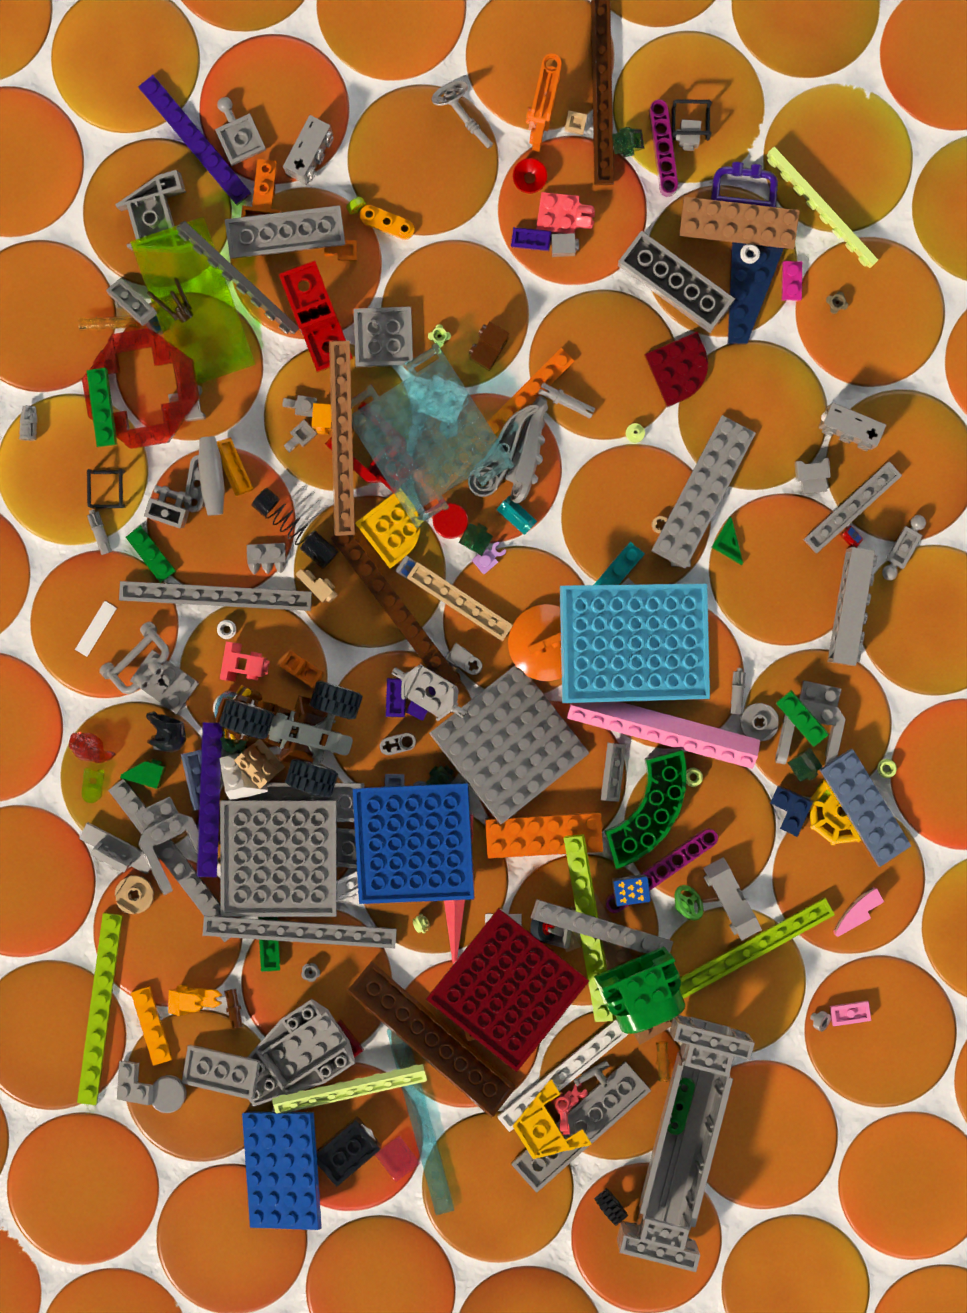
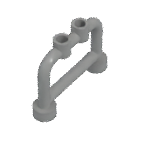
M146 622L142 625L140 632L144 638L116 667L108 662L100 668V674L105 679H110L124 694L134 693L139 688L142 690L147 689L151 684L148 679L153 674L159 676L164 672L162 665L168 659L169 648L157 634V627L152 622ZM153 640L161 649V656L157 660L151 661L148 669L143 674L137 675L135 682L131 686H126L117 675Z

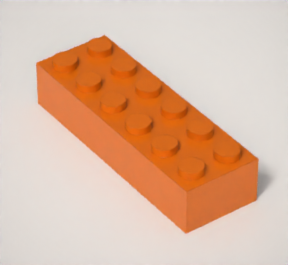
M600 812L510 817L501 825L496 818H485L488 858L566 854L564 837L581 834L585 836L587 853L603 852Z

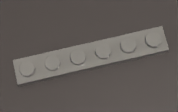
M887 462L803 540L815 553H818L902 475L890 462Z

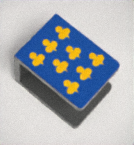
M646 875L612 879L617 906L650 902L648 878Z

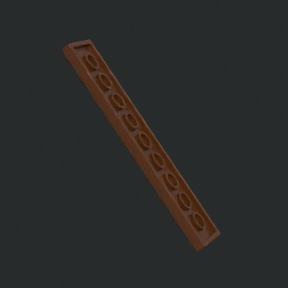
M370 962L347 990L352 997L491 1118L494 1117L515 1090V1085L375 963Z

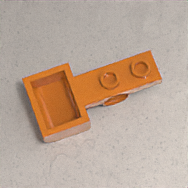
M257 160L252 207L242 206L241 217L282 213L281 210L272 209L275 197L277 161Z

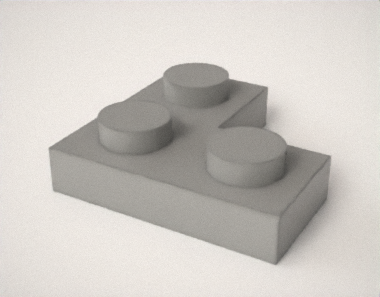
M125 1060L119 1061L117 1100L151 1105L153 1103L154 1085L138 1082L139 1063Z

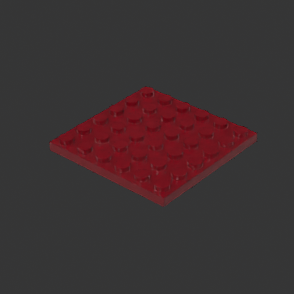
M498 908L435 986L426 1000L513 1070L518 1072L585 988L589 979Z

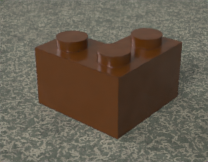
M489 321L488 325L484 324L478 333L480 341L478 344L474 343L469 351V354H471L470 360L488 371L491 370L509 340V333Z

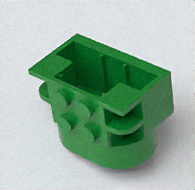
M664 946L593 976L603 1002L609 1011L615 1015L619 1027L624 1033L634 1034L643 1032L677 1017L685 1009V1002L679 989L681 987L680 974L674 964L676 961Z

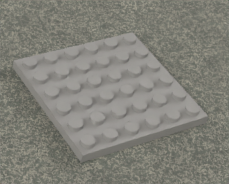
M516 665L462 707V709L467 711L464 718L454 713L429 733L500 825L589 754L533 680L519 670Z
M337 800L220 801L221 917L337 916Z

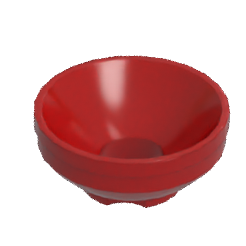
M526 158L518 162L514 167L512 175L517 189L527 194L539 192L545 186L548 176L543 163L534 158ZM527 173L535 175L536 179L531 184L526 183L524 180V176Z

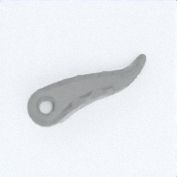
M538 396L534 404L539 406V410L529 416L524 423L513 459L505 476L506 480L513 483L510 498L515 503L525 500L530 491L531 484H535L538 481L535 471L537 465L543 461V457L540 455V446L545 443V438L541 435V432L545 425L543 420L544 413L548 410L547 400L542 396Z
M537 404L529 405L512 415L502 428L493 447L473 468L468 478V485L475 495L487 497L497 490L513 459L524 422L529 416L539 410ZM482 476H486L489 479V484L486 487H481L478 484V480Z

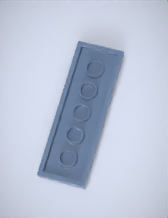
M853 749L846 751L819 769L877 866L881 867L911 847L910 842Z

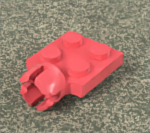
M541 192L536 230L551 231L554 234L575 233L578 228L590 229L594 224L592 218L595 217V209L591 205L580 204L579 196Z

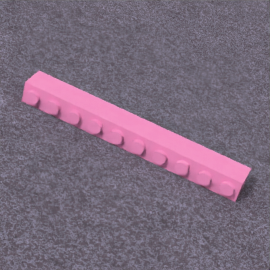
M623 702L570 703L567 716L571 720L753 769L759 753V739Z

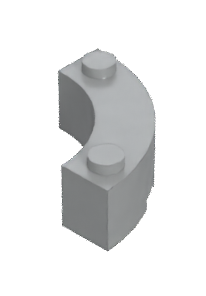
M724 857L704 867L706 875L703 877L707 885H712L732 923L729 926L733 934H738L742 941L761 931L760 924L747 900L744 898Z

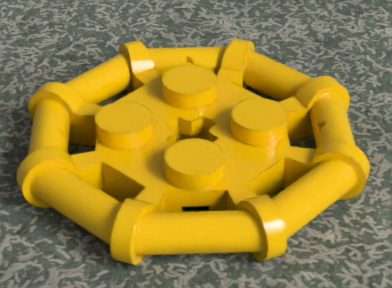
M823 779V783L810 798V800L814 801L809 811L811 830L814 829L827 839L830 845L860 842L861 838L846 814H838V807L842 806L826 780ZM828 790L830 792L828 798L823 803L818 801L825 791ZM817 806L822 807L823 819L818 820ZM827 822L834 828L833 833L831 834L822 825ZM850 829L852 834L839 836V831Z

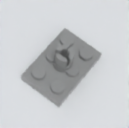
M151 650L130 681L134 683L135 677L141 673L143 674L148 669L149 663L157 660L161 655ZM166 660L162 665L164 672L159 676L153 674L148 679L151 682L150 686L143 691L175 714H178L199 685V682Z

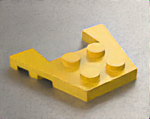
M552 1079L547 1082L513 1124V1128L532 1159L592 1144L583 1128L566 1139L562 1135L545 1107L546 1103L561 1094Z

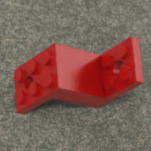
M312 261L280 273L279 277L318 373L330 368L329 353L323 351V345L329 341H346L316 261ZM307 281L310 284L307 291L299 290L300 282Z

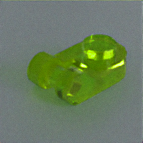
M91 768L84 769L81 792L84 801L95 803L101 798L104 770L92 771ZM90 778L96 779V784L90 783Z

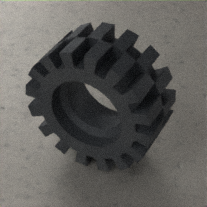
M607 1188L594 1198L597 1205L615 1226L628 1217L621 1203Z

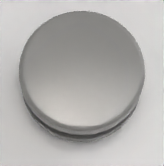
M165 1075L155 1081L153 1084V1107L163 1113H172L178 1110L184 1103L187 1095L186 1086L182 1084V1080L173 1075Z

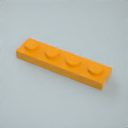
M150 986L132 991L131 996L153 1066L172 1060L173 1058Z

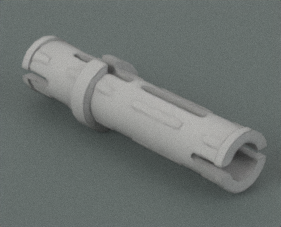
M546 383L541 385L547 392L539 389L538 394L552 399L553 403H560L589 419L592 417L593 414L586 410L594 413L595 407L563 393L564 391L561 389L557 390Z

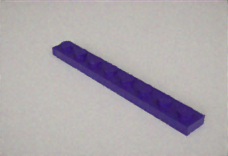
M151 75L138 86L237 206L252 194L154 75Z
M202 723L197 877H217L221 777L219 758H221L222 726L219 723Z

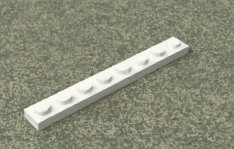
M614 1019V1021L501 1112L497 1118L509 1132L514 1129L513 1124L550 1079L554 1081L560 1091L628 1034L621 1031L617 1020Z

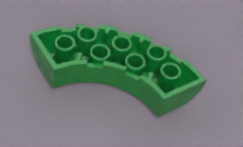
M683 750L644 759L647 773L646 785L638 806L620 824L605 830L616 869L629 865L652 851L665 838L680 813L686 791L687 772Z

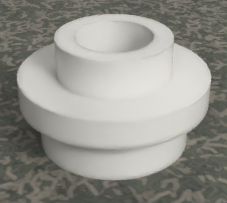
M747 244L741 249L740 256L745 263L752 264L758 260L760 251L756 245ZM747 251H752L753 257H748L746 255Z
M223 620L217 626V633L223 639H230L236 634V626L230 620ZM225 626L230 627L229 633L224 632L223 629Z

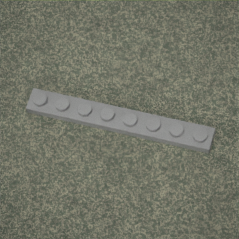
M538 899L531 918L646 954L663 946L670 952L673 941Z

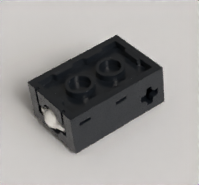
M356 1116L316 1150L317 1165L337 1187L381 1150L382 1144L373 1135V1131L367 1128L361 1119Z

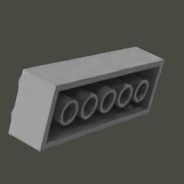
M643 231L638 234L618 261V267L710 334L734 303L735 298Z
M855 547L846 549L827 662L856 666V663L860 662L861 651H859V645L864 640L862 627L863 624H866L868 613H865V609L871 599V594H868L869 586H872L874 581V575L871 574L872 567H875L877 563V556L873 550Z

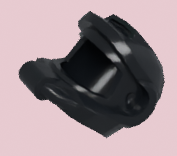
M154 711L147 713L146 718L157 730L156 735L151 736L147 743L152 745L153 749L173 753L180 750L186 742L184 723L167 715L157 714Z

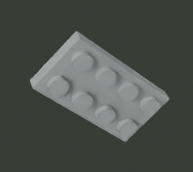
M188 1045L182 1084L253 1100L255 1099L261 1061Z

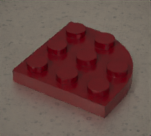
M698 332L644 355L667 408L693 396L705 381L708 371V357Z

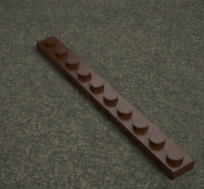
M591 0L594 185H614L610 0Z
M334 535L331 537L332 541L428 669L454 685L461 680L354 536Z

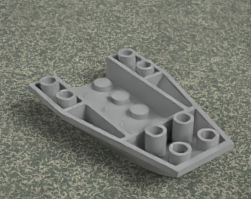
M313 999L309 1000L283 1017L247 1058L260 1060L261 1063L255 1099L248 1100L253 1106L272 1101V1098L279 1097L280 1095H289L324 1084L356 1063L349 1039L327 1008Z

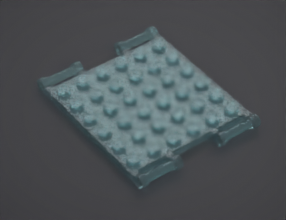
M437 343L433 344L432 348L412 361L408 360L404 363L411 377L380 397L370 384L366 387V390L351 399L352 408L369 396L373 397L374 400L352 414V427L416 528L420 527L421 523L444 509L445 511L449 508L442 495L461 482L475 475L483 487L493 477L515 466ZM437 354L438 360L416 373L415 367ZM502 457L504 459L503 463L484 475H481L479 472ZM437 498L438 504L418 517L415 516L414 512Z

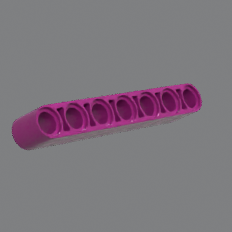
M710 828L701 830L639 875L644 874L646 877H650L649 891L713 847L718 841L717 833ZM708 832L713 833L714 836L711 842L704 841V835ZM692 843L698 846V850L695 853L688 852V847ZM674 855H681L682 862L680 864H673L672 858ZM659 866H665L667 868V871L664 875H658L656 873V870ZM614 892L605 901L607 909L612 913H618L629 906L623 905L611 908L609 902L615 899Z

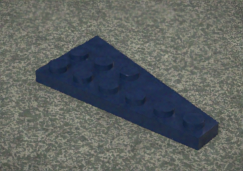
M732 242L729 295L735 298L729 308L727 344L748 343L784 248L756 245L760 251V256L756 262L748 264L740 256L741 249L747 244ZM747 251L746 255L753 257V252Z

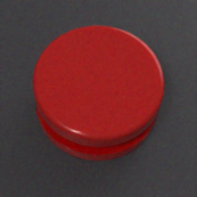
M445 503L436 509L433 515V526L435 531L443 538L455 539L466 531L468 516L460 505Z

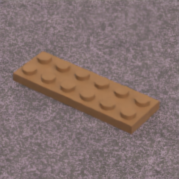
M684 197L679 236L794 249L800 210Z

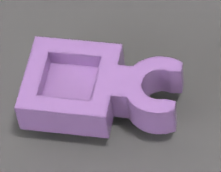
M499 541L493 544L490 552L485 548L472 559V562L483 574L487 573L498 563L495 559L497 556H503L506 553L505 549L502 552L496 551V547L500 544Z

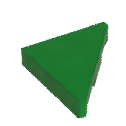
M729 517L711 548L742 565L743 560L732 518Z

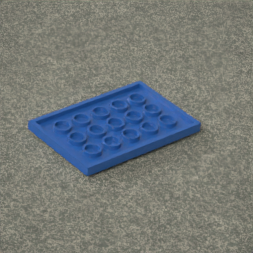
M243 1112L242 1121L250 1228L320 1230L322 1224L314 1112L277 1114L276 1112Z

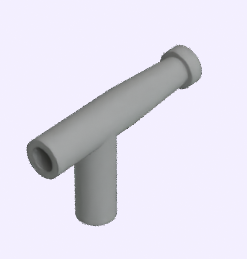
M605 1060L573 1081L576 1086H579L580 1083L596 1076L603 1088H606L610 1083L602 1071L610 1066Z

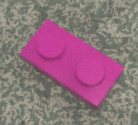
M783 261L781 301H801L802 261Z

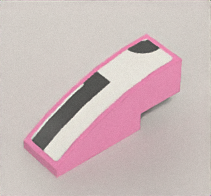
M872 887L864 892L845 910L833 930L837 937L871 919L868 911L884 902L877 888Z

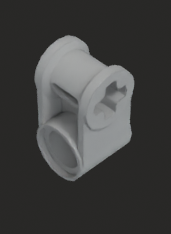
M455 643L445 658L458 668H462L472 675L479 674L482 670V662L457 643ZM475 661H477V666L479 668L477 670L473 669L472 671H470L471 667L469 666V663H474Z

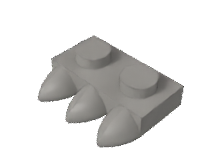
M285 543L246 545L247 564L254 575L258 572L260 564L267 574L272 570L273 563L279 573L284 571L286 567Z

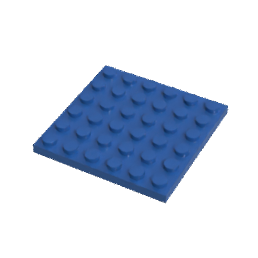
M468 783L352 789L359 904L475 899Z

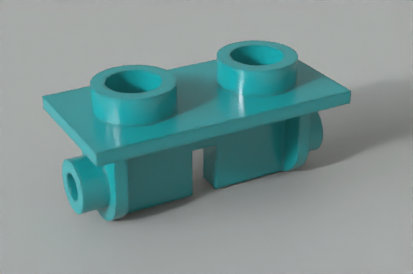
M510 496L496 509L523 535L537 522L518 503L511 501Z

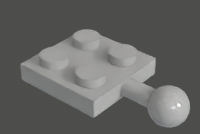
M228 97L220 98L217 107L221 112L225 113L229 123L215 129L231 166L266 151L251 115L248 114L236 120L231 110L233 107L232 101Z

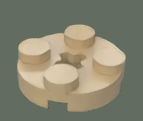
M131 875L120 881L116 887L117 905L128 914L141 913L151 906L154 899V888L146 878ZM137 890L139 899H131L130 891Z

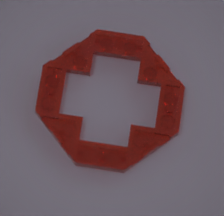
M151 328L112 334L108 339V343L99 352L90 370L107 368L108 375L120 373L117 354L152 348L154 366L173 364L179 401L161 404L163 424L130 429L127 411L113 413L116 437L130 449L169 443L200 398L193 359ZM86 372L82 378L87 414L93 420Z

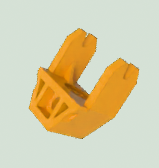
M177 985V988L169 990L168 1013L181 1016L199 1012L203 1007H218L222 1002L216 998L221 997L222 994L218 990L188 988V985Z

